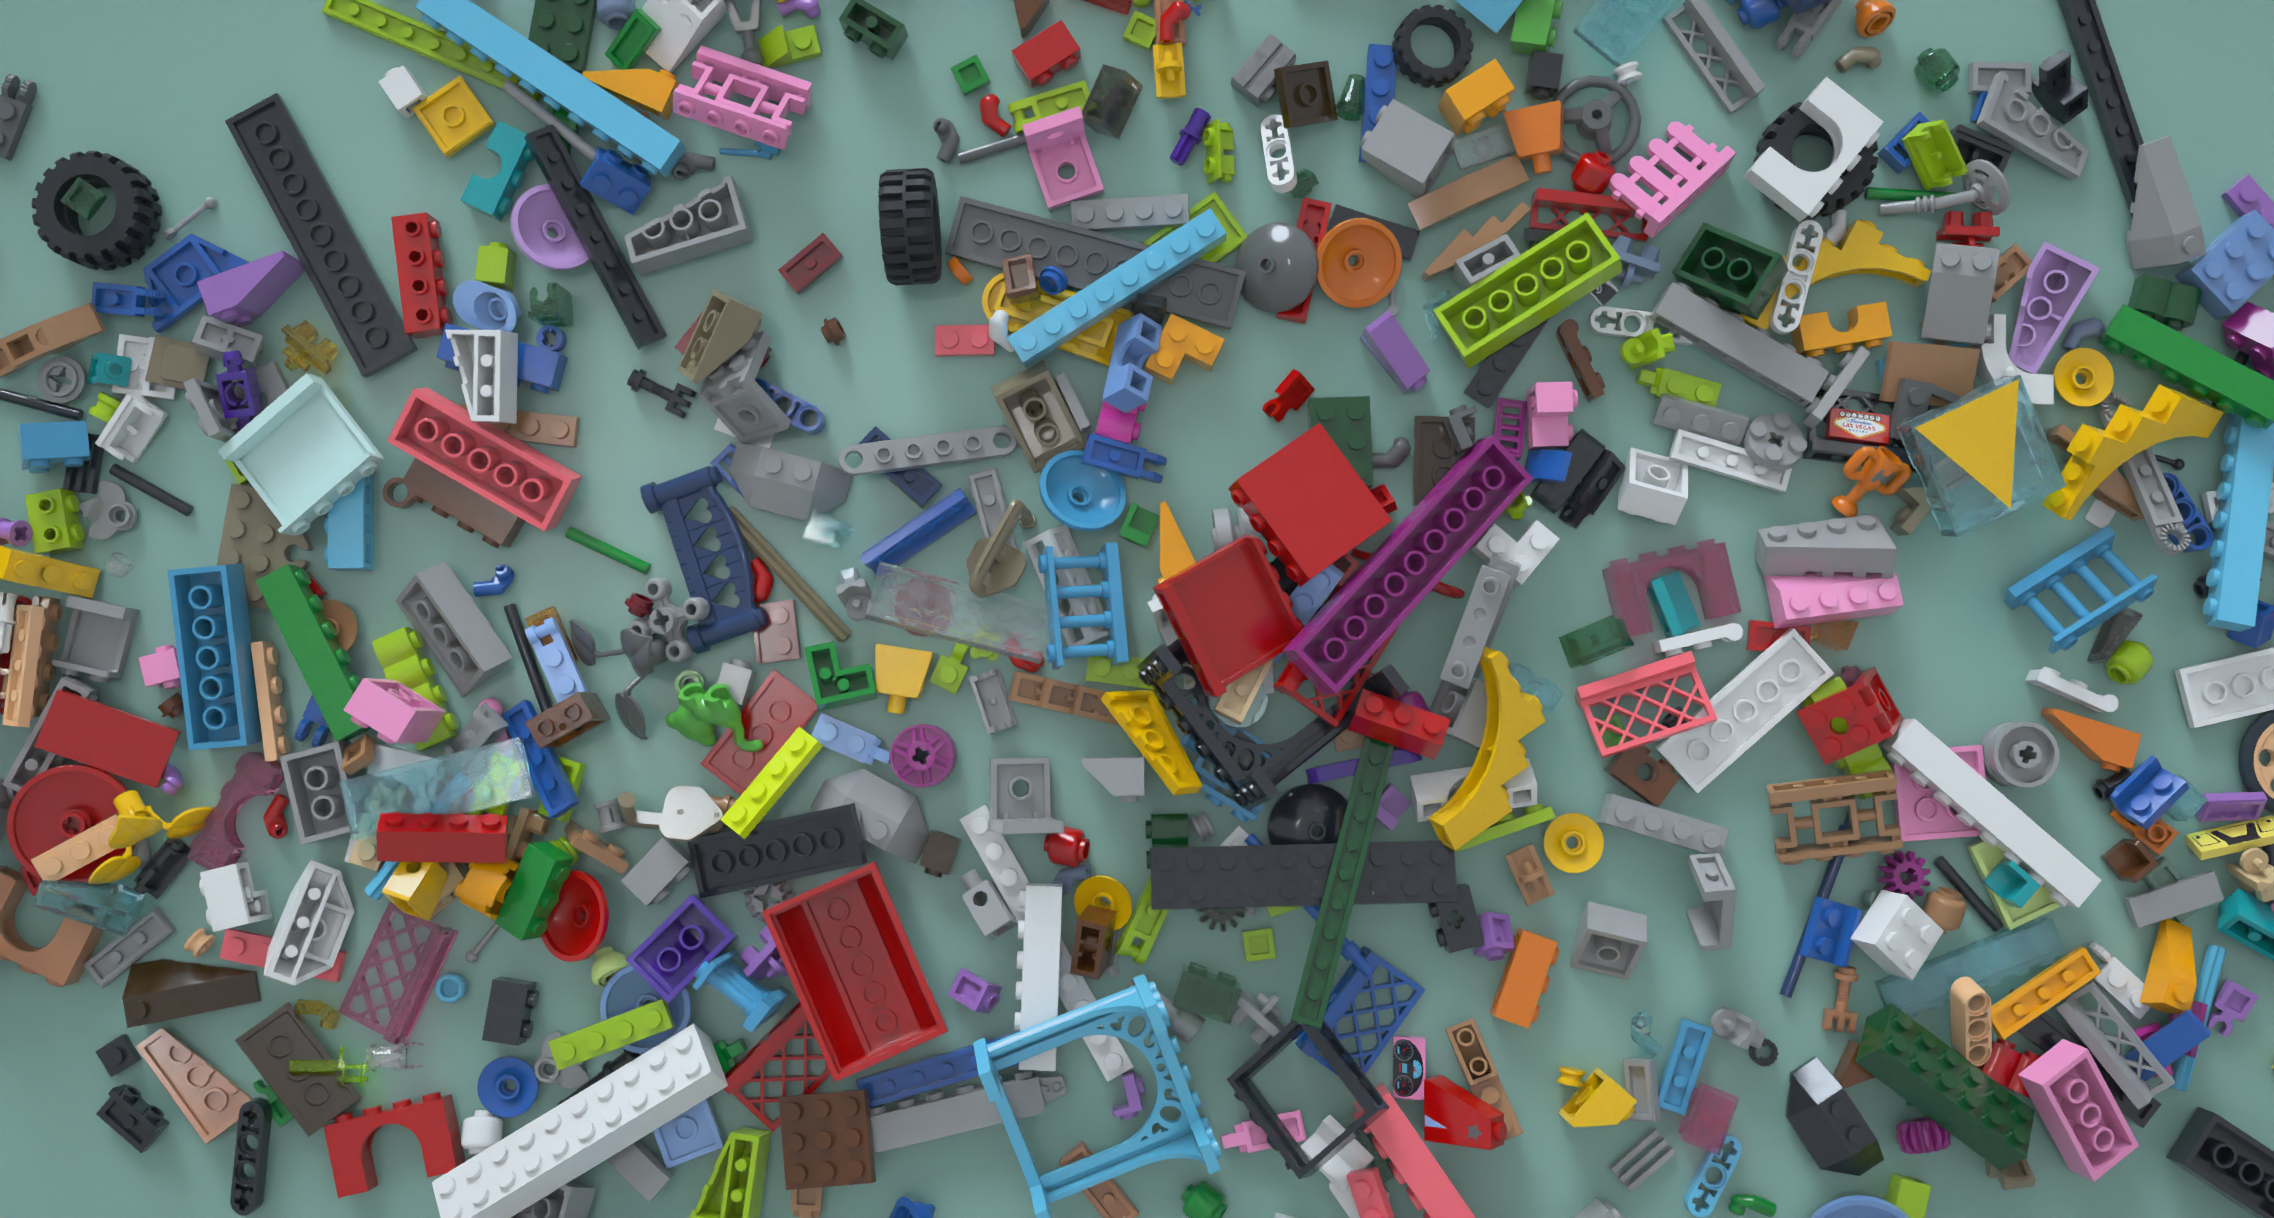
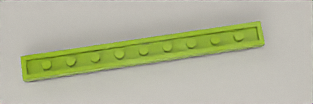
M1537 803V805L1524 808L1526 814L1514 817L1513 812L1509 813L1497 821V824L1490 826L1454 851L1456 853L1555 818L1551 806L1543 807L1542 803ZM1303 906L1266 908L1271 918Z

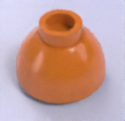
M1860 0L1855 6L1857 10L1855 16L1856 30L1861 37H1873L1880 34L1894 20L1896 14L1895 7L1885 0Z

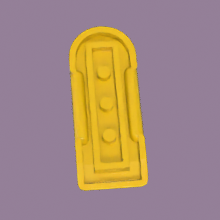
M1003 272L993 277L986 285L982 295V306L988 320L997 310H1003L1008 313V332L1013 334L1070 298L1076 292L1065 289L1061 293L1050 295L1042 290L1037 279L1041 299L1011 305L1006 294ZM1119 308L1056 349L1091 360L1103 366H1109L1117 327L1119 324L1130 319L1132 313L1124 308Z

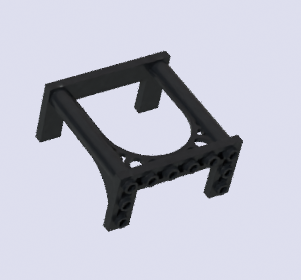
M1277 557L1270 565L1275 567L1280 576L1278 583L1282 591L1286 592L1290 597L1298 583L1288 577L1284 564ZM1319 607L1313 617L1321 610V607ZM1176 639L1167 647L1164 643L1161 644L1137 666L1140 670L1138 672L1139 677L1144 684L1154 688L1158 693L1157 699L1166 711L1171 710L1177 718L1176 724L1185 735L1189 734L1196 742L1194 747L1199 755L1204 759H1209L1215 767L1213 772L1222 783L1227 782L1233 790L1232 796L1242 808L1246 807L1247 810L1257 807L1279 793L1275 787L1278 783L1349 727L1356 703L1363 689L1391 699H1395L1409 689V686L1395 668L1389 664L1374 674L1370 672L1337 727H1332L1320 717H1317L1300 732L1287 740L1273 744H1254L1231 735L1215 720L1207 706L1203 687L1194 669L1183 666L1185 662L1188 665L1191 663L1179 639ZM1179 674L1190 675L1195 680V686L1191 689H1181L1174 682L1175 676ZM1195 696L1198 701L1197 706L1193 707L1191 705L1192 701L1185 697ZM1337 702L1325 711L1332 717L1338 710ZM1207 721L1212 722V729H1209V727L1206 725ZM1225 742L1231 743L1234 747L1231 756L1229 749L1224 748ZM1244 749L1249 750L1253 756V764L1248 771L1242 770L1238 763L1239 754ZM1265 751L1270 755V758L1263 759L1265 764L1261 766L1260 752Z

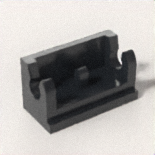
M1960 124L1950 131L1966 165L1973 160L1983 159L1995 165L2003 173L2014 150V146ZM1975 169L1976 173H1982L1989 177L1985 172Z

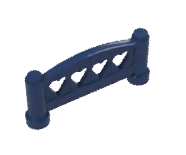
M707 466L659 484L651 482L641 486L640 489L641 497L647 510L651 514L659 511L663 512L690 598H704L710 605L709 615L705 619L699 620V623L688 626L686 630L689 644L696 654L707 652L712 645L761 629L765 624H768V617L764 608H757L754 604L751 563L742 533L732 512L716 488L719 483H722V477L717 466ZM702 498L706 499L708 502L707 510L712 514L711 520L708 523L687 519L686 516L696 503ZM709 527H715L717 530L716 538L721 542L720 549L712 551L696 547V543ZM718 555H724L726 558L725 566L730 570V576L727 579L704 574ZM728 583L735 585L736 591L734 594L740 600L739 605L735 608L714 603V600Z

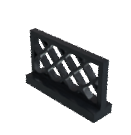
M1820 388L1816 397L1823 395L1825 391ZM1844 389L1835 402L1836 406L1833 408L1849 410L1844 403L1850 399H1855L1865 408L1863 412L1879 414L1874 408L1877 404L1886 403L1893 410L1895 402L1879 400L1880 394ZM1931 405L1928 406L1925 423L1930 421ZM1826 414L1825 417L1823 418V420H1824V422H1825L1826 424H1827V414ZM1808 427L1807 448L1803 452V458L1845 464L1858 449L1864 446L1877 449L1879 446L1816 437V427L1813 429ZM1892 438L1893 442L1885 446V448L1898 456L1902 463L1908 464L1912 473L1921 474L1932 464V454L1928 453L1929 443H1920V448L1917 450L1910 449L1903 440Z

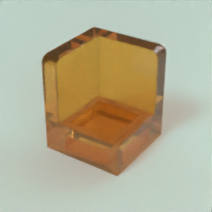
M1853 620L1817 623L1813 628L1810 640L1836 652L1846 651L1859 623Z

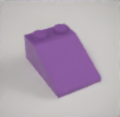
M279 251L197 281L209 316L237 327H245L250 325L253 319L261 317L302 275L305 269L300 260L284 251Z

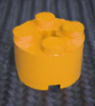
M506 858V863H469V868L471 869L465 879L461 880L457 885L455 895L460 897L462 904L492 920H496L520 864Z

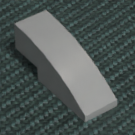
M639 1139L606 1160L635 1190L650 1202L675 1173L669 1168L667 1169L653 1155L654 1151Z

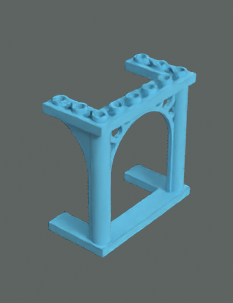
M1144 974L1133 978L1135 985L990 1044L986 1043L985 1038L973 1042L980 1080L989 1102H995L1030 1188L1036 1218H1053L1050 1203L1153 1162L1174 1158H1189L1203 1163L1209 1174L1221 1170L1217 1160L1223 1157L1206 1116L1200 1117L1196 1109L1202 1105L1196 1090L1190 1091L1186 1083L1191 1080V1076L1185 1062L1179 1064L1176 1057L1177 1054L1181 1053L1175 1035L1168 1036L1166 1027L1171 1026L1168 1013L1154 981L1148 983ZM1136 1016H1142L1145 1019V1024L1141 1032L1136 1035L1128 1033L1130 1021ZM1123 1017L1120 1028L1115 1029L1110 1025L1114 1022L1119 1023L1118 1018ZM1150 1033L1151 1043L1154 1041L1151 1046H1146L1143 1039ZM1090 1035L1114 1036L1136 1046L1149 1060L1156 1078V1099L1152 1112L1145 1124L1132 1137L1118 1145L1040 1176L998 1070L1075 1039ZM1161 1050L1162 1056H1157V1054ZM1159 1063L1164 1064V1068L1161 1070L1156 1068ZM1171 1088L1170 1093L1175 1098H1165L1164 1091ZM1165 1106H1173L1179 1109L1181 1114L1176 1120H1167L1160 1115V1110ZM1155 1123H1159V1125L1165 1128L1161 1130L1159 1127L1156 1131L1152 1132V1126Z

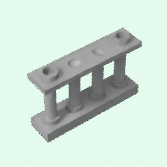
M1493 554L1488 566H1481L1440 679L1469 689L1474 675H1480L1482 671L1479 664L1484 648L1491 647L1521 564Z

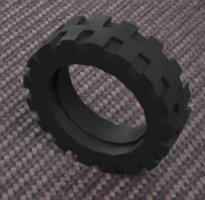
M1424 5L1419 10L1417 8L1414 9L1401 22L1393 36L1395 37V40L1392 42V51H1395L1393 59L1395 64H1399V71L1403 76L1406 74L1410 77L1409 81L1412 83H1421L1422 87L1429 88L1431 85H1435V88L1442 87L1445 83L1449 84L1454 81L1469 64L1472 58L1470 53L1474 48V43L1470 39L1472 37L1471 30L1465 26L1466 21L1462 17L1456 16L1457 12L1454 10L1443 9L1444 6L1435 5V7ZM1433 25L1441 28L1449 35L1454 45V58L1448 66L1432 68L1423 64L1415 56L1411 48V35L1417 27Z

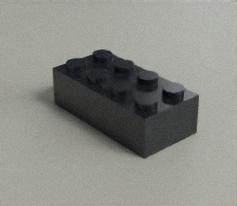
M2197 1107L2166 1158L2256 1218H2274V1151L2218 1114Z

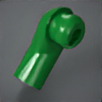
M1747 1194L1733 1195L1730 1198L1732 1201L1728 1206L1730 1212L1739 1216L1744 1215L1745 1209L1749 1208L1765 1216L1772 1217L1776 1213L1777 1208L1775 1203L1767 1199Z

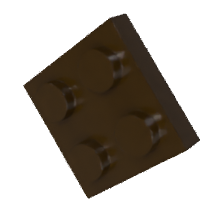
M1328 60L1274 69L1284 129L1338 120Z

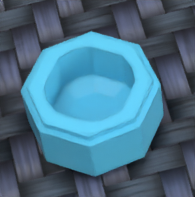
M447 973L437 980L435 993L442 1002L455 1003L466 995L468 983L461 974Z

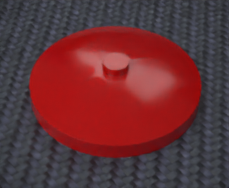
M84 764L61 765L36 775L18 791L8 811L6 829L12 852L26 870L42 879L31 859L117 814L118 811L113 801L120 794L129 791L128 788L109 772ZM126 848L115 849L55 881L53 884L64 886L88 884V879L98 866L112 857L123 856Z

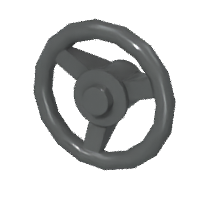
M1589 75L1572 80L1557 92L1553 101L1560 100L1564 105L1565 101L1575 92L1589 87L1606 88L1611 91L1603 100L1590 101L1585 107L1564 109V123L1576 124L1577 131L1581 136L1594 140L1597 150L1609 155L1612 164L1616 163L1631 151L1639 137L1641 114L1637 100L1625 85L1618 83L1610 77ZM1622 100L1626 105L1630 118L1628 133L1622 143L1611 151L1608 132L1612 124V109ZM1563 140V153L1560 155L1564 159L1576 164L1582 154L1570 149Z

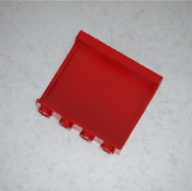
M1320 423L1245 473L1228 488L1233 502L1245 511L1252 528L1262 534L1267 541L1269 551L1275 557H1279L1285 566L1288 577L1292 581L1297 582L1300 587L1392 521Z
M1243 535L1153 587L1205 693L1216 698L1227 692L1225 689L1226 685L1281 654L1283 649L1304 628L1302 622L1295 618L1292 612V600L1286 592L1282 591L1278 583L1280 576L1273 565L1269 564L1265 556L1267 550L1264 543L1259 538H1256V536Z

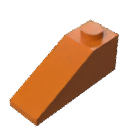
M2042 708L2041 715L2088 759L2101 763V769L2119 773L2120 769L2133 768L2142 734L2056 708Z

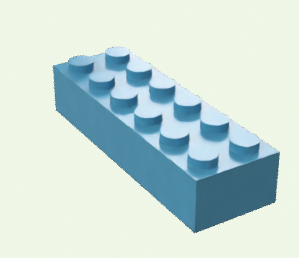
M243 563L167 570L188 749L200 750L247 746L262 742L250 644L252 643Z

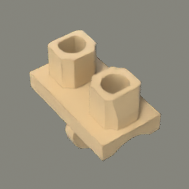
M2256 847L2249 848L2242 853L2239 864H2226L2227 872L2238 878L2239 888L2244 891L2255 890L2256 898L2262 902L2274 900V867L2268 864V856L2263 850Z

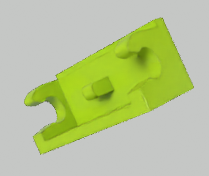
M1945 120L1920 123L1902 139L1903 145L1925 190L1948 186L1953 183L1951 177L1962 176L1968 171Z

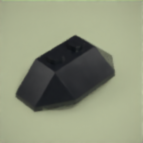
M1813 1057L1790 1073L1785 1117L1819 1169L1860 1176L1884 1160L1877 1138L1844 1088L1817 1057Z

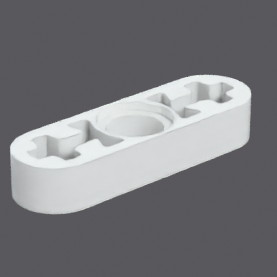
M1270 115L1261 123L1268 179L1274 191L1286 193L1291 191L1297 184L1289 128L1284 129L1281 115ZM1278 127L1279 138L1274 139L1272 134L1273 128ZM1277 149L1286 150L1285 155L1281 158L1275 159L1271 157L1272 153ZM1283 168L1286 174L1285 180L1279 181L1281 178L1279 169Z

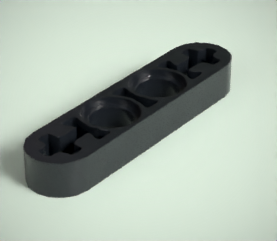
M256 1097L246 1102L239 1111L230 1204L232 1209L242 1216L251 1214L259 1209L264 1200L272 1107L266 1099ZM248 1135H253L257 1138L259 1143L257 1149H253L248 1145ZM245 1164H250L254 1167L255 1178H250L245 1174Z

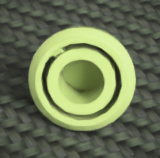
M604 947L595 953L596 960L591 969L592 982L596 986L605 987L618 971L630 965L626 961L627 957L620 952H615L612 947Z

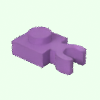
M2227 979L2212 1003L2218 1010L2209 1014L2206 1026L2212 1029L2216 1022L2222 1021L2223 1026L2220 1028L2219 1033L2227 1037L2233 1030V1019L2236 1018L2243 1022L2259 996L2234 981Z

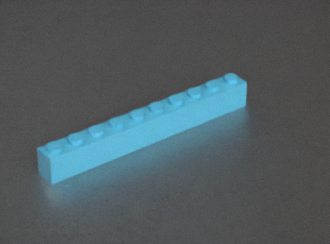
M420 0L415 6L423 15L421 20L434 30L441 27L447 31L445 36L460 47L465 43L471 47L469 52L484 63L489 59L496 64L494 69L508 79L513 75L520 80L519 86L532 95L536 91L543 95V101L554 110L558 111L561 107L569 113L567 117L580 127L587 124L593 128L591 133L604 143L611 140L618 145L616 148L618 152L630 160L633 156L641 160L640 166L652 175L656 176L659 172L667 178L685 152L686 147L681 140L470 0Z

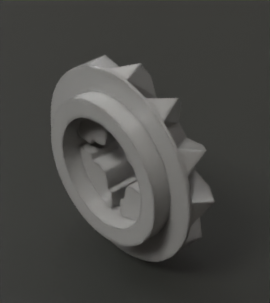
M65 356L54 357L45 362L37 378L41 394L46 399L55 403L69 404L73 399L80 398L79 394L82 389L87 388L84 384L87 374L83 371L82 364ZM66 373V378L72 382L68 385L63 384L61 387V383L57 382L53 377H64Z
M786 881L747 888L744 894L745 907L748 909L751 917L761 922H766L762 914L766 907L764 906L765 901L760 900L756 896L765 895L770 886L772 897L781 901L770 903L767 909L793 898L792 890Z

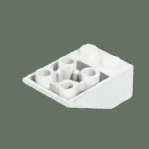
M647 0L642 10L662 30L645 53L664 70L672 73L728 12L725 2L723 0Z

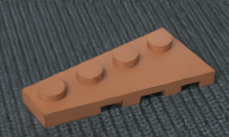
M165 1027L160 1028L135 1046L205 1144L210 1143L238 1122L239 1111L242 1105L253 1099Z

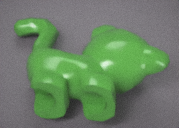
M693 682L685 685L678 695V702L681 706L676 711L670 712L665 718L668 727L677 730L690 741H698L704 746H713L716 743L714 731L716 725L732 729L734 744L741 750L756 752L763 748L761 740L748 741L744 737L741 710L733 699L727 684L712 685L707 692L701 683Z

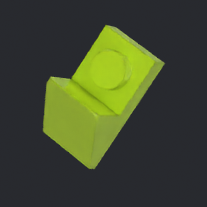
M814 24L785 31L783 26L779 25L758 40L764 59V67L770 69L822 56Z

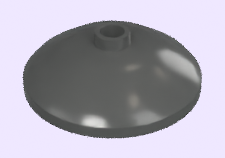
M1280 222L1263 225L1249 234L1242 243L1235 261L1236 269L1246 271L1241 294L1252 306L1267 312H1284L1301 304L1315 286L1319 270L1317 251L1309 236L1296 226ZM1270 260L1271 267L1269 270H1266L1265 264Z

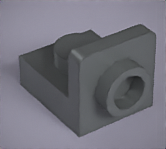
M1465 404L1450 410V416L1443 421L1457 454L1473 446L1472 440H1474L1472 429L1468 423L1464 424L1463 419L1477 412L1475 406L1468 409Z

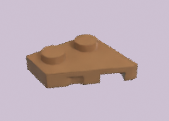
M571 819L569 820L564 831L571 846L615 871L624 874L630 864L624 855L626 852L613 843L607 844L591 830L582 827Z

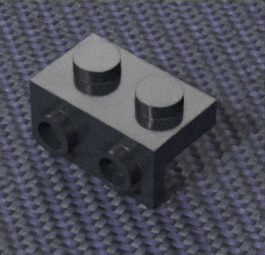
M126 1084L112 1088L108 1093L110 1098L96 1113L97 1116L140 1153L147 1151L170 1124L158 1107L149 1105L141 1098V1093L136 1088Z

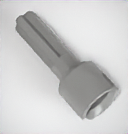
M1133 978L1128 983L1127 988L1135 985ZM1159 992L1171 1024L1169 1030L1189 1044L1206 1020L1188 1006L1180 1008Z

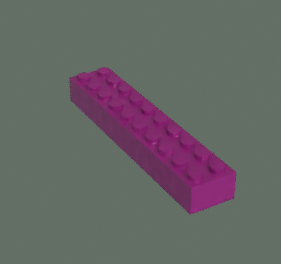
M1493 435L1477 440L1282 652L1323 694H1337L1533 479L1532 476Z

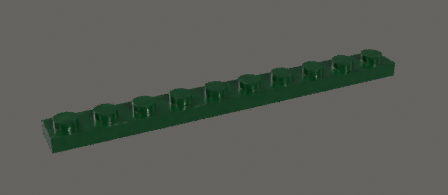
M1365 736L1290 1019L1291 1022L1319 1030L1322 1027L1394 750L1393 745Z

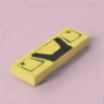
M2268 815L2260 817L2258 820H2247L2186 834L2185 844L2200 860L2274 844V816Z

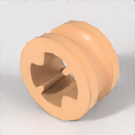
M200 928L186 941L184 950L187 952L193 951L192 955L195 958H199L211 947L215 941V936L212 934L206 935V930Z

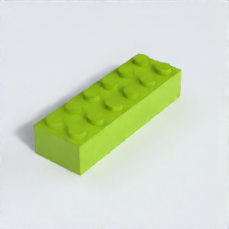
M1587 212L1434 309L1433 312L1437 323L1469 369L1622 272L1621 258Z

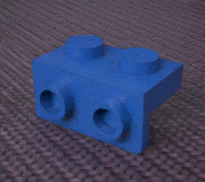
M602 147L596 149L595 159L580 181V186L632 215H634L652 188L651 176L648 171L639 164L632 165L623 160L616 151L612 149L605 150Z

